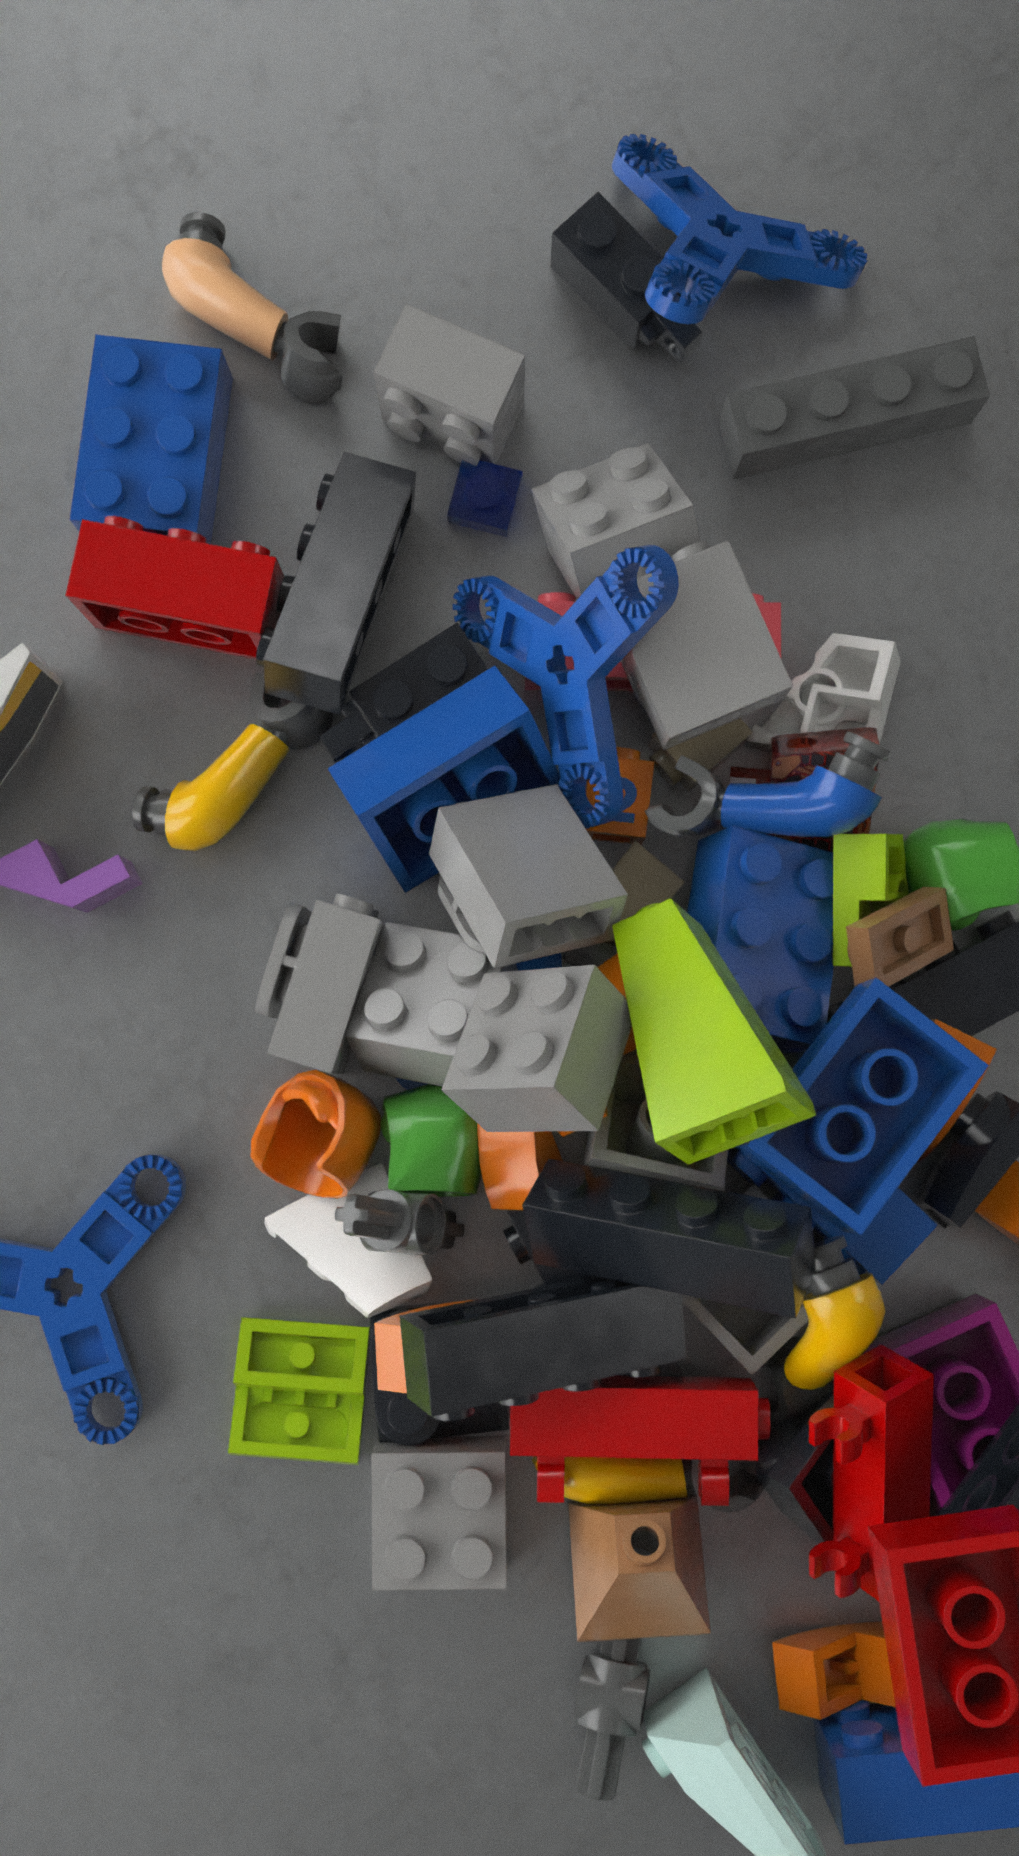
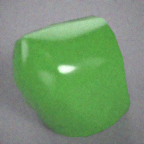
M962 818L931 821L913 830L904 840L905 869L909 894L922 887L946 888L951 931L961 930L972 924L978 918L980 912L984 910L1019 904V848L1008 823L972 821Z
M426 1084L384 1097L382 1103L384 1115L381 1118L380 1126L383 1137L390 1143L388 1189L406 1193L436 1194L438 1197H460L477 1194L482 1176L478 1152V1123L441 1090L442 1086Z

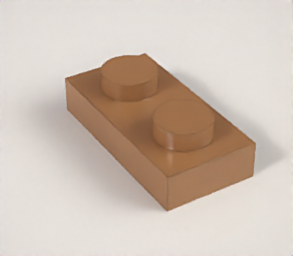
M922 887L846 926L848 938L847 952L852 965L855 986L877 977L889 987L954 950L946 888Z

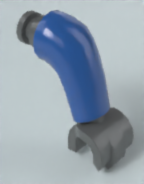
M847 731L843 741L849 744L844 755L836 752L828 770L816 765L812 774L801 781L764 784L730 783L727 788H724L719 777L708 768L681 755L675 769L698 781L701 787V798L698 805L692 812L683 816H678L670 806L663 803L648 807L644 812L649 821L660 831L679 837L704 835L715 829L720 822L723 828L735 825L766 834L829 837L851 831L869 818L878 807L882 797L872 792L880 773L874 769L879 759L887 762L892 752L866 738Z

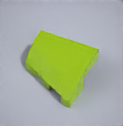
M903 834L834 835L833 966L852 967L847 952L848 938L846 926L909 894Z

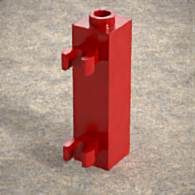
M882 1344L834 1371V1408L819 1410L809 1419V1443L816 1447L828 1439H834L833 1541L821 1542L809 1552V1576L816 1579L825 1572L836 1571L835 1595L839 1598L851 1596L861 1588L879 1601L868 1526L925 1518L930 1515L934 1374Z
M615 1375L602 1378L601 1386L592 1390L575 1392L558 1388L540 1392L539 1399L533 1403L510 1406V1456H537V1502L564 1503L565 1457L698 1459V1496L701 1497V1506H729L728 1460L758 1461V1440H769L770 1437L769 1399L758 1398V1389L751 1378L629 1377Z

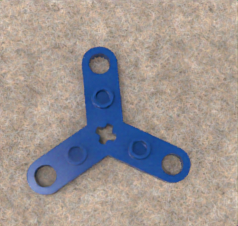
M630 134L629 137L625 135L619 141L612 161L613 172L656 215L658 222L662 226L673 231L678 236L666 251L662 261L655 266L645 291L647 303L659 315L682 324L701 322L705 319L738 270L754 272L772 281H780L786 278L839 289H847L856 285L868 260H866L867 253H864L865 249L863 246L856 247L858 242L855 239L847 242L849 236L843 234L842 238H839L838 231L832 230L831 234L828 229H822L821 232L819 230L811 232L807 231L805 224L736 211L690 166L682 167L676 161L677 156L673 155L674 151L671 148L665 149V143L661 142L655 145L657 139L651 137L650 142H647L646 135L640 134L639 138L636 134Z
M656 545L637 546L619 552L616 555L618 558L612 561L608 570L602 576L596 577L563 616L503 580L491 575L463 580L464 583L457 586L459 592L454 593L453 596L457 603L452 605V610H457L458 615L454 616V621L460 622L459 626L465 632L467 638L489 649L490 655L541 687L553 765H558L560 780L558 785L562 787L563 795L586 829L613 821L619 815L623 804V789L605 677L671 608L678 593L679 580L674 561L664 549ZM640 565L642 568L648 567L645 570L646 574H652V577L648 578V582H653L654 586H649L648 591L652 592V594H647L646 598L639 591L637 584V573ZM482 594V599L488 600L485 603V607H491L490 611H486V615L491 616V618H486L485 621L481 616L479 608ZM565 656H572L574 670L567 669ZM588 779H590V785L596 784L593 791H599V795H595V799L600 800V802L595 803L594 807L586 796L585 785Z
M144 1155L135 1158L126 1165L124 1170L98 1197L55 1248L0 1239V1309L39 1316L63 1391H66L74 1415V1423L77 1424L79 1433L86 1436L88 1441H94L100 1445L115 1444L127 1437L137 1427L143 1413L142 1397L106 1291L184 1199L186 1193L184 1172L173 1159L165 1155ZM147 1168H156L158 1171H162L164 1176H167V1181L170 1184L166 1199L159 1205L144 1203L136 1193L135 1184L137 1177ZM69 1268L74 1270L73 1281L83 1284V1292L71 1296L66 1304L60 1301L61 1291L51 1288V1280L63 1276L66 1269ZM104 1391L108 1393L114 1392V1395L121 1397V1402L124 1401L126 1412L124 1414L125 1418L120 1425L107 1427L96 1421L92 1414V1402L98 1393H103Z

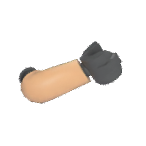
M204 212L186 214L181 220L178 240L172 241L165 247L162 258V272L171 296L192 315L273 361L278 354H281V379L287 390L298 399L309 403H323L332 398L335 392L341 390L343 376L316 349L336 352L341 315L323 311H308L288 319L286 311L268 300L231 270L230 259L223 252L222 248L226 234L223 223L213 215Z

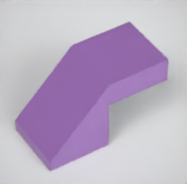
M38 839L0 858V886L86 913L143 884L133 863L119 854L70 879L54 847Z

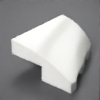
M832 633L815 653V661L812 667L806 673L796 676L791 681L793 687L783 702L761 727L755 724L751 728L753 733L747 740L749 746L771 753L772 742L775 738L798 735L799 742L783 757L794 754L800 756V753L802 755H809V758H812L811 753L824 756L826 759L825 756L827 755H824L820 748L828 750L827 754L830 755L833 754L830 753L831 749L828 747L845 752L842 749L848 748V746L834 747L837 746L838 736L835 734L845 736L844 733L852 730L854 734L860 736V730L864 729V738L872 741L870 738H873L874 743L880 745L901 662L896 643L894 641ZM871 729H876L875 733L868 734ZM821 733L835 736V745L821 747L820 745H823L824 735ZM806 734L807 742L801 743L800 735ZM810 734L822 736L821 744H809ZM774 740V745H780V740ZM808 745L818 749L820 753H817L802 746ZM795 748H803L805 750H808L809 753L806 754L804 752L796 750Z
M382 1163L365 1169L348 1195L359 1194L367 1196L373 1191L388 1189V1176ZM307 1195L265 1217L264 1223L268 1233L275 1239L278 1236L281 1237L308 1261L307 1267L322 1280L332 1281L345 1293L346 1300L366 1318L426 1295L429 1290L432 1277L422 1255L369 1251L363 1246L360 1237L349 1236L344 1233L343 1222L335 1220V1210L337 1207L345 1206L347 1196L335 1199Z

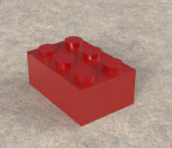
M106 516L104 523L82 519L65 596L95 628L256 659L258 644L266 627L275 629L281 614L277 612L276 607L279 590L285 576L277 558L270 556L269 549L247 541H233L231 548L207 544V539L203 535L179 528L169 529L167 536L143 531L144 527L140 523L118 516Z
M1006 1505L868 1526L902 1751L922 1787L1019 1773V1510L1014 1505Z

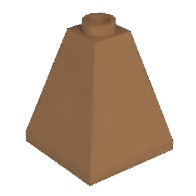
M697 1495L639 1503H568L577 1642L707 1635L711 1633ZM634 1548L644 1549L651 1553V1555H640L634 1551Z

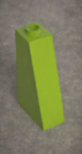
M670 898L661 903L646 905L639 909L635 915L612 925L656 1144L689 1165L816 1116L812 1100L704 928Z

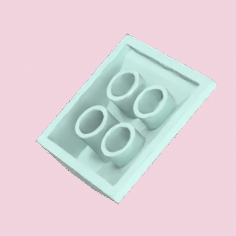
M707 1667L644 1711V1722L648 1737L642 1741V1746L660 1776L665 1778L672 1773L684 1792L755 1856H827L817 1831Z

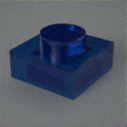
M462 460L447 513L448 522L508 537L523 480V471L481 460L475 466Z

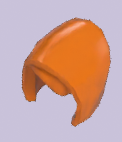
M317 1069L298 1073L275 1091L251 1139L250 1157L263 1174L284 1186L317 1197L342 1198L348 1195L358 1181L374 1152L380 1136L381 1115L371 1098L345 1080Z

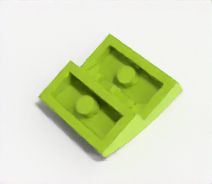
M241 1317L233 1378L236 1390L228 1453L235 1456L359 1465L368 1371L370 1327Z

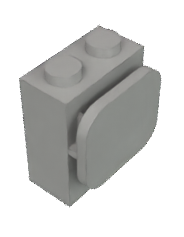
M729 540L709 547L707 541L696 542L672 555L671 558L676 566L679 580L676 599L671 608L620 661L638 702L647 711L663 750L784 700L793 687ZM639 567L637 584L639 591L646 598L647 594H652V592L648 591L649 586H654L653 582H648V578L652 577V574H646L645 570L647 567Z
M557 784L530 790H520L514 793L469 802H460L438 808L429 855L441 875L438 884V895L464 942L475 951L485 953L494 969L614 939L612 925L620 921L628 894Z
M336 894L333 904L316 899L312 912L305 906L292 902L289 903L274 941L255 1006L256 1013L278 1019L267 1054L330 1074H344L352 1049L345 1035L385 926L381 919L377 918L379 911L373 909L374 905L342 894Z

